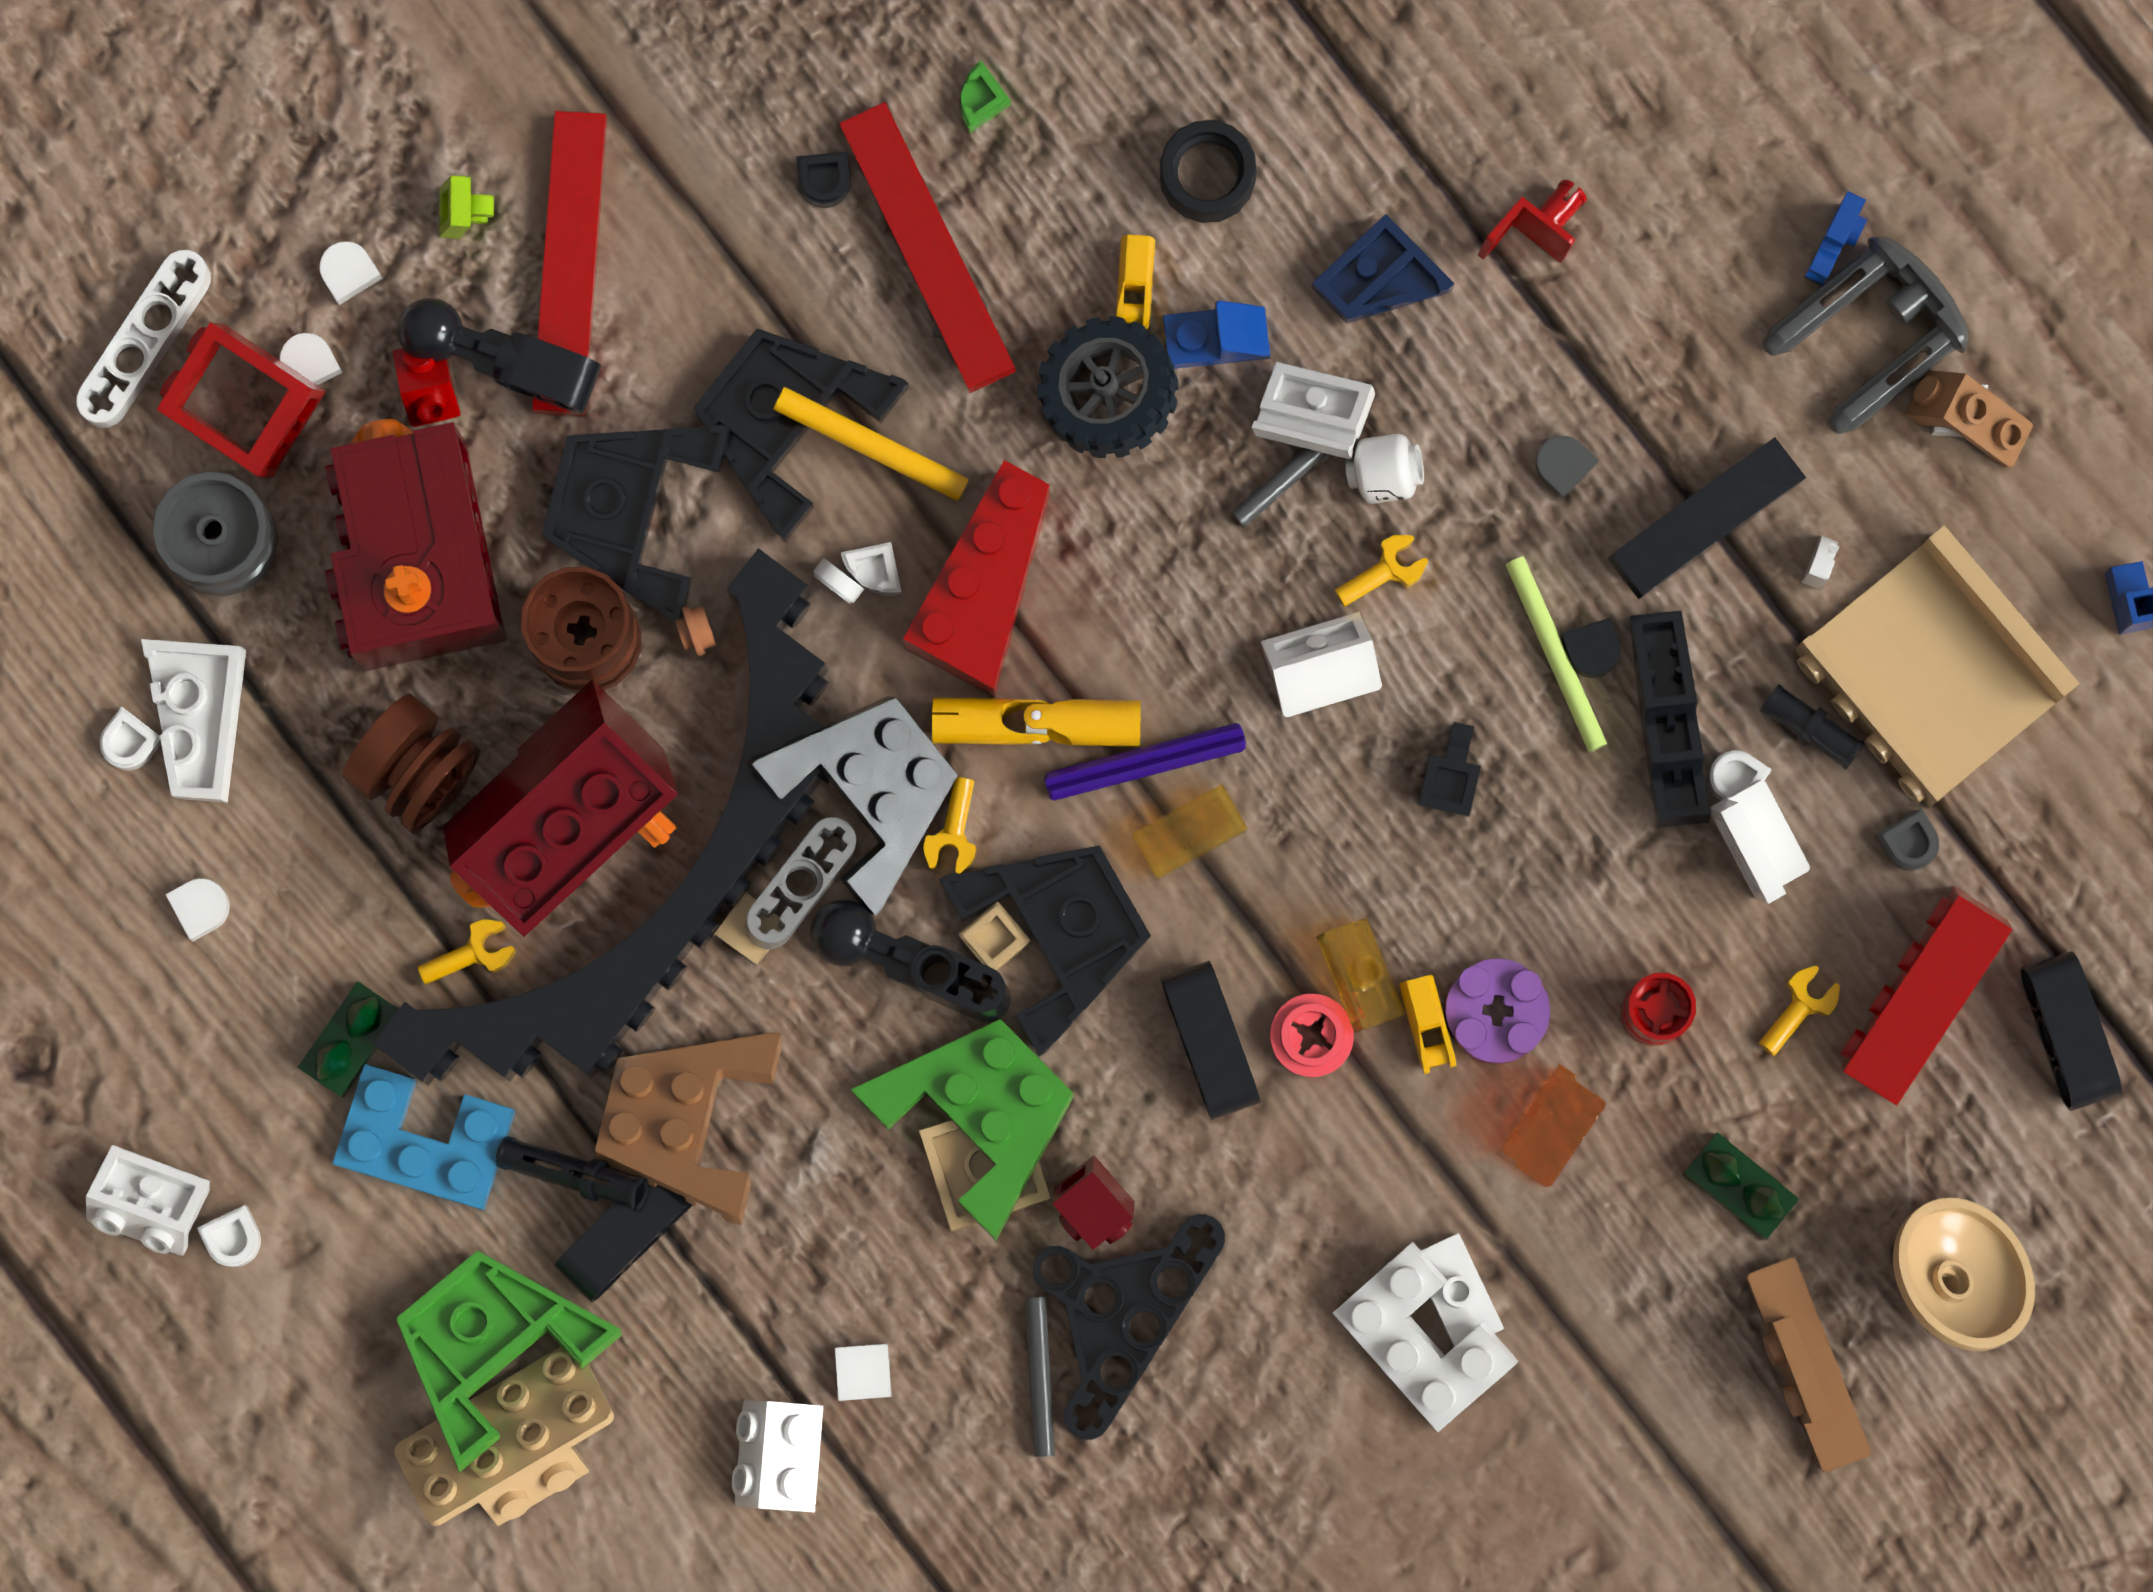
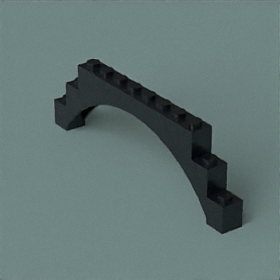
M759 548L727 588L730 598L740 606L747 637L750 672L749 714L741 763L728 803L707 846L680 886L645 923L616 947L580 970L541 988L500 1001L461 1008L416 1010L404 1002L372 1044L428 1086L434 1078L441 1082L452 1071L460 1058L455 1054L460 1045L510 1082L516 1074L523 1078L533 1068L541 1056V1052L536 1048L542 1041L591 1078L598 1070L603 1074L608 1072L623 1052L618 1043L631 1028L638 1032L644 1026L655 1010V1007L650 1004L652 999L662 987L669 991L679 981L687 969V965L682 962L694 945L702 949L709 942L719 927V924L714 919L726 904L734 908L744 893L748 891L751 883L746 878L757 863L765 867L777 854L783 844L778 839V836L789 822L797 826L804 819L815 802L809 796L821 781L827 785L831 783L817 766L780 800L774 798L745 763L757 754L770 752L785 745L786 741L800 735H808L823 728L821 724L799 708L804 702L812 706L829 683L823 678L828 672L826 663L782 631L786 625L792 629L795 628L808 612L811 606L806 601L810 596L808 585Z

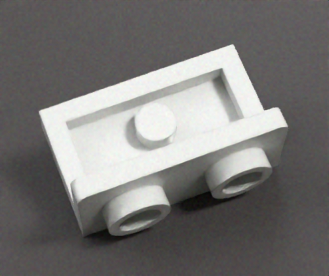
M744 1400L742 1412L739 1414L736 1424V1434L740 1441L738 1465L735 1467L732 1475V1489L735 1494L736 1506L815 1512L823 1406Z

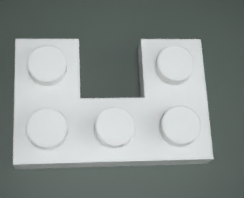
M1412 1242L1340 1305L1333 1314L1434 1429L1439 1432L1513 1368L1518 1360L1484 1321L1445 1355L1410 1315L1448 1281Z

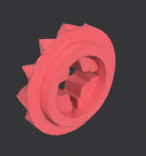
M1303 994L1287 1001L1278 1010L1271 1025L1270 1040L1275 1057L1289 1072L1313 1078L1330 1074L1345 1062L1353 1046L1354 1030L1349 1015L1338 1002L1320 994ZM1321 1016L1324 1017L1325 1020L1321 1025L1323 1028L1320 1035L1326 1040L1325 1043L1332 1046L1331 1050L1325 1046L1320 1047L1314 1044L1309 1050L1304 1052L1303 1056L1300 1055L1298 1052L1302 1047L1300 1044L1303 1037L1297 1032L1298 1029L1291 1026V1024L1295 1023L1299 1027L1303 1025L1310 1028L1314 1022H1318Z

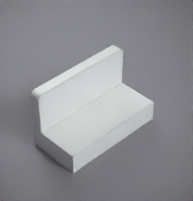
M1360 612L1261 641L1264 658L1274 679L1280 708L1285 717L1377 691L1382 687L1373 641Z
M1757 780L1709 807L1710 814L1755 899L1768 904L1786 894L1783 885L1809 871L1810 866L1765 781Z

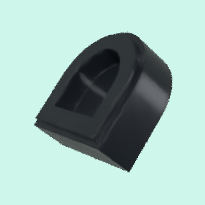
M847 152L796 156L799 186L806 201L819 208H831L840 204L846 198L850 189Z
M1611 617L1564 632L1560 636L1574 670L1584 677H1602L1608 674L1619 660L1620 643Z

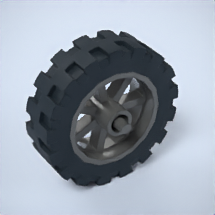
M1110 316L1109 321H1101L1099 317L1086 320L1087 325L1077 329L1076 325L1066 330L1064 332L1066 337L1060 343L1055 340L1047 351L1050 355L1047 362L1042 361L1039 367L1038 375L1042 380L1041 384H1037V394L1042 403L1041 409L1058 437L1062 441L1068 442L1072 449L1079 453L1089 451L1092 457L1106 458V454L1124 457L1130 455V449L1138 446L1141 450L1152 443L1150 438L1156 432L1161 434L1169 424L1166 418L1169 412L1174 414L1177 406L1175 390H1179L1178 378L1174 372L1173 362L1162 343L1154 334L1148 333L1143 325L1135 321L1132 324H1128L1124 318ZM1111 356L1108 367H1097L1094 361ZM1123 356L1135 361L1139 365L1117 376ZM1087 367L1091 372L1090 382H1076L1080 373ZM1143 378V389L1139 396L1123 388ZM1073 394H1093L1086 404L1077 411L1072 399ZM1124 401L1133 404L1124 413L1117 415L1116 408L1121 406ZM1102 403L1106 406L1108 419L1090 418Z

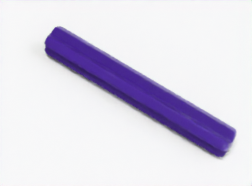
M1234 723L1053 770L1044 775V783L1050 800L1055 801L1239 753L1245 750L1246 740L1240 724Z

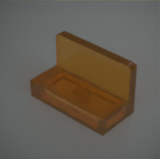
M1561 1064L1554 1068L1496 1153L1546 1188L1554 1183L1606 1105L1603 1099L1576 1082L1575 1078L1577 1075Z

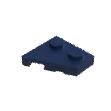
M1385 214L1312 283L1311 288L1348 324L1447 294L1453 289L1455 283Z

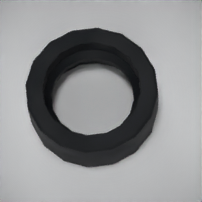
M1216 120L1192 122L1178 129L1165 145L1159 170L1161 190L1169 205L1183 217L1200 223L1221 222L1237 214L1250 200L1257 175L1255 152L1247 137L1232 125ZM1199 143L1221 145L1232 153L1237 162L1238 177L1235 186L1227 195L1217 200H1201L1193 197L1184 190L1178 178V166L1181 157L1189 148Z

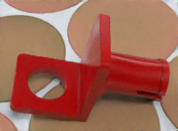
M1562 180L1539 209L1522 196L1487 236L1478 256L1484 260L1514 226L1556 261L1561 263L1575 243L1574 237L1566 232L1563 226L1586 203L1585 193L1578 187L1567 201H1564L1575 183L1569 180Z

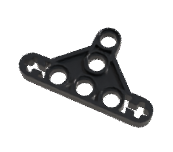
M1197 1214L1188 1218L1181 1225L1168 1247L1092 1264L1062 1246H1050L1043 1249L1036 1256L1033 1263L1034 1279L1042 1290L1066 1305L1082 1381L1067 1403L1064 1411V1422L1067 1429L1075 1437L1082 1440H1093L1102 1436L1109 1428L1222 1251L1225 1243V1232L1222 1225L1214 1217L1206 1214ZM1206 1224L1213 1229L1210 1238L1216 1244L1212 1250L1206 1247L1200 1249L1193 1261L1202 1263L1203 1267L1196 1274L1193 1268L1186 1262L1172 1258L1171 1254L1178 1247L1185 1255L1192 1244V1238L1187 1235V1231L1190 1227L1199 1230ZM1051 1255L1064 1256L1070 1262L1072 1273L1070 1278L1061 1285L1049 1284L1041 1275V1265ZM1170 1267L1181 1269L1188 1278L1186 1292L1177 1298L1164 1296L1158 1288L1159 1274ZM1096 1283L1109 1285L1116 1295L1114 1307L1104 1314L1092 1312L1085 1303L1086 1291ZM1149 1312L1157 1317L1160 1323V1331L1154 1340L1139 1342L1131 1336L1129 1323L1131 1318L1137 1313ZM1112 1356L1125 1358L1131 1366L1132 1375L1130 1380L1121 1387L1109 1386L1101 1377L1103 1362ZM1093 1380L1103 1392L1117 1396L1118 1401L1114 1407H1110L1104 1400L1097 1411V1416L1103 1420L1098 1428L1089 1425L1085 1431H1081L1075 1426L1078 1422V1417L1072 1412L1077 1404L1083 1407L1088 1406L1095 1396L1094 1393L1085 1391L1089 1382Z

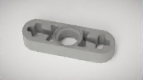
M836 817L825 818L816 823L751 906L746 920V932L749 939L756 946L763 949H775L784 945L853 856L856 846V835L849 823ZM837 833L842 836L840 846L844 851L840 852L837 849H833L826 856L822 865L823 868L830 870L826 874L821 866L814 861L821 852L824 842L820 836L823 834L830 838ZM808 853L811 859L803 857V855ZM796 870L809 872L816 881L815 890L807 896L794 895L786 885L788 875ZM777 893L781 900L788 905L782 913L778 924L782 931L779 933L771 929L767 934H764L759 930L761 920L757 916L761 914L768 918L773 914L779 905L780 899L771 896ZM790 907L799 909V911L794 914Z

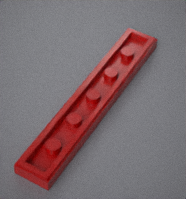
M886 102L839 123L969 393L1016 372L1008 351Z
M555 111L538 339L590 358L607 116L604 113ZM533 398L532 410L534 414L585 417L586 409L584 414H577Z

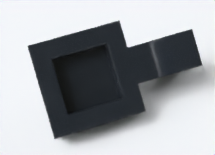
M1453 722L1445 757L1429 755L1418 806L1464 817L1470 816L1481 769L1480 765L1466 762L1474 726Z

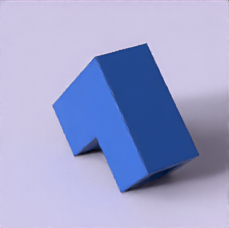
M2143 561L2111 567L2105 572V577L2119 635L2151 629L2153 627V587L2149 588Z

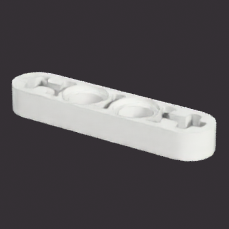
M178 250L171 253L164 260L80 387L77 394V407L80 414L91 425L99 428H109L118 424L124 418L207 292L211 283V272L205 261L197 253L190 250ZM191 264H194L193 271L198 278L194 283L189 281L182 283L176 294L184 302L181 306H178L171 297L160 293L163 287H166L173 293L179 284V279L174 274L175 270L178 267L187 270ZM165 305L172 312L170 324L159 331L148 329L144 323L146 312L152 306ZM128 347L138 348L144 355L142 366L133 373H123L116 366L118 354ZM107 372H110L119 382L128 385V387L122 392L115 385L108 397L114 404L109 412L100 409L95 415L93 414L95 407L90 400L95 394L100 397L106 395L112 384L104 376Z

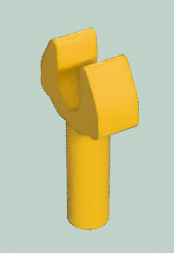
M1393 535L1383 540L1380 546L1382 551L1380 562L1334 589L1335 595L1342 606L1349 605L1389 580L1400 582L1405 588H1409L1417 583L1427 566L1428 559L1422 558L1409 567L1400 566L1395 559L1398 552L1404 551L1412 545L1414 536Z
M963 777L955 779L944 829L936 835H927L925 837L923 849L931 871L936 869L939 861V852L946 846H952L958 850L959 856L956 860V873H964L974 862L976 846L969 843L964 835L974 780Z
M482 919L470 925L471 936L466 945L417 966L424 984L427 985L474 963L486 966L492 973L504 969L516 954V949L513 946H508L495 953H489L485 950L484 943L490 935H496L506 928L505 924L502 921Z
M1818 966L1809 967L1795 973L1786 983V986L1791 991L1792 1002L1758 1042L1770 1055L1775 1056L1808 1015L1820 1014L1826 1017L1837 1006L1840 985L1838 983L1832 985L1821 999H1814L1807 993V985L1819 971Z

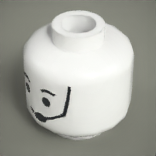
M1403 434L1361 439L1356 445L1354 458L1351 460L1346 459V476L1350 489L1358 488L1363 499L1370 504L1411 498L1415 493L1417 485L1424 482V465L1419 445H1411L1408 438Z

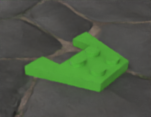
M1001 1019L851 1089L852 1094L887 1130L927 1095L995 1165L958 1200L963 1209L995 1242L1074 1097L1073 1092Z
M478 1250L396 1318L459 1473L500 1439L498 1431L468 1398L546 1332L550 1334L581 1370L622 1336L621 1329Z

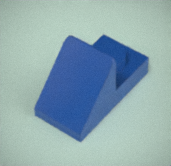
M1215 301L1214 310L1163 315L1166 352L1173 362L1174 369L1270 359L1265 307Z

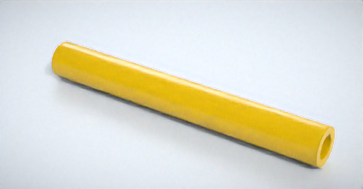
M785 386L773 407V410L955 501L960 499L969 478Z

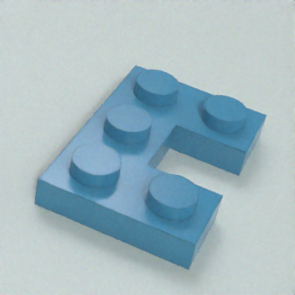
M364 1064L332 1164L485 1211L498 1170L496 1165L497 1149L501 1141L509 1136L516 1110L464 1094L449 1143L439 1142L401 1130L417 1080Z

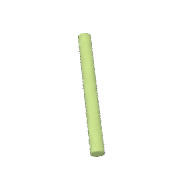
M1522 556L1506 563L1505 566L1588 752L1606 746V739L1525 557Z

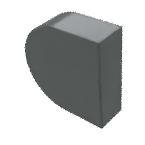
M1556 436L1547 440L1542 445L1537 454L1535 465L1537 474L1542 482L1562 500L1598 464L1599 460L1578 440L1569 436Z
M1922 808L1875 836L1890 862L1906 871H1916L1924 868L1934 860L1939 850L1937 832Z

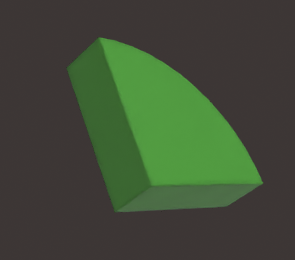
M982 60L970 70L961 91V116L969 134L1011 106V100Z

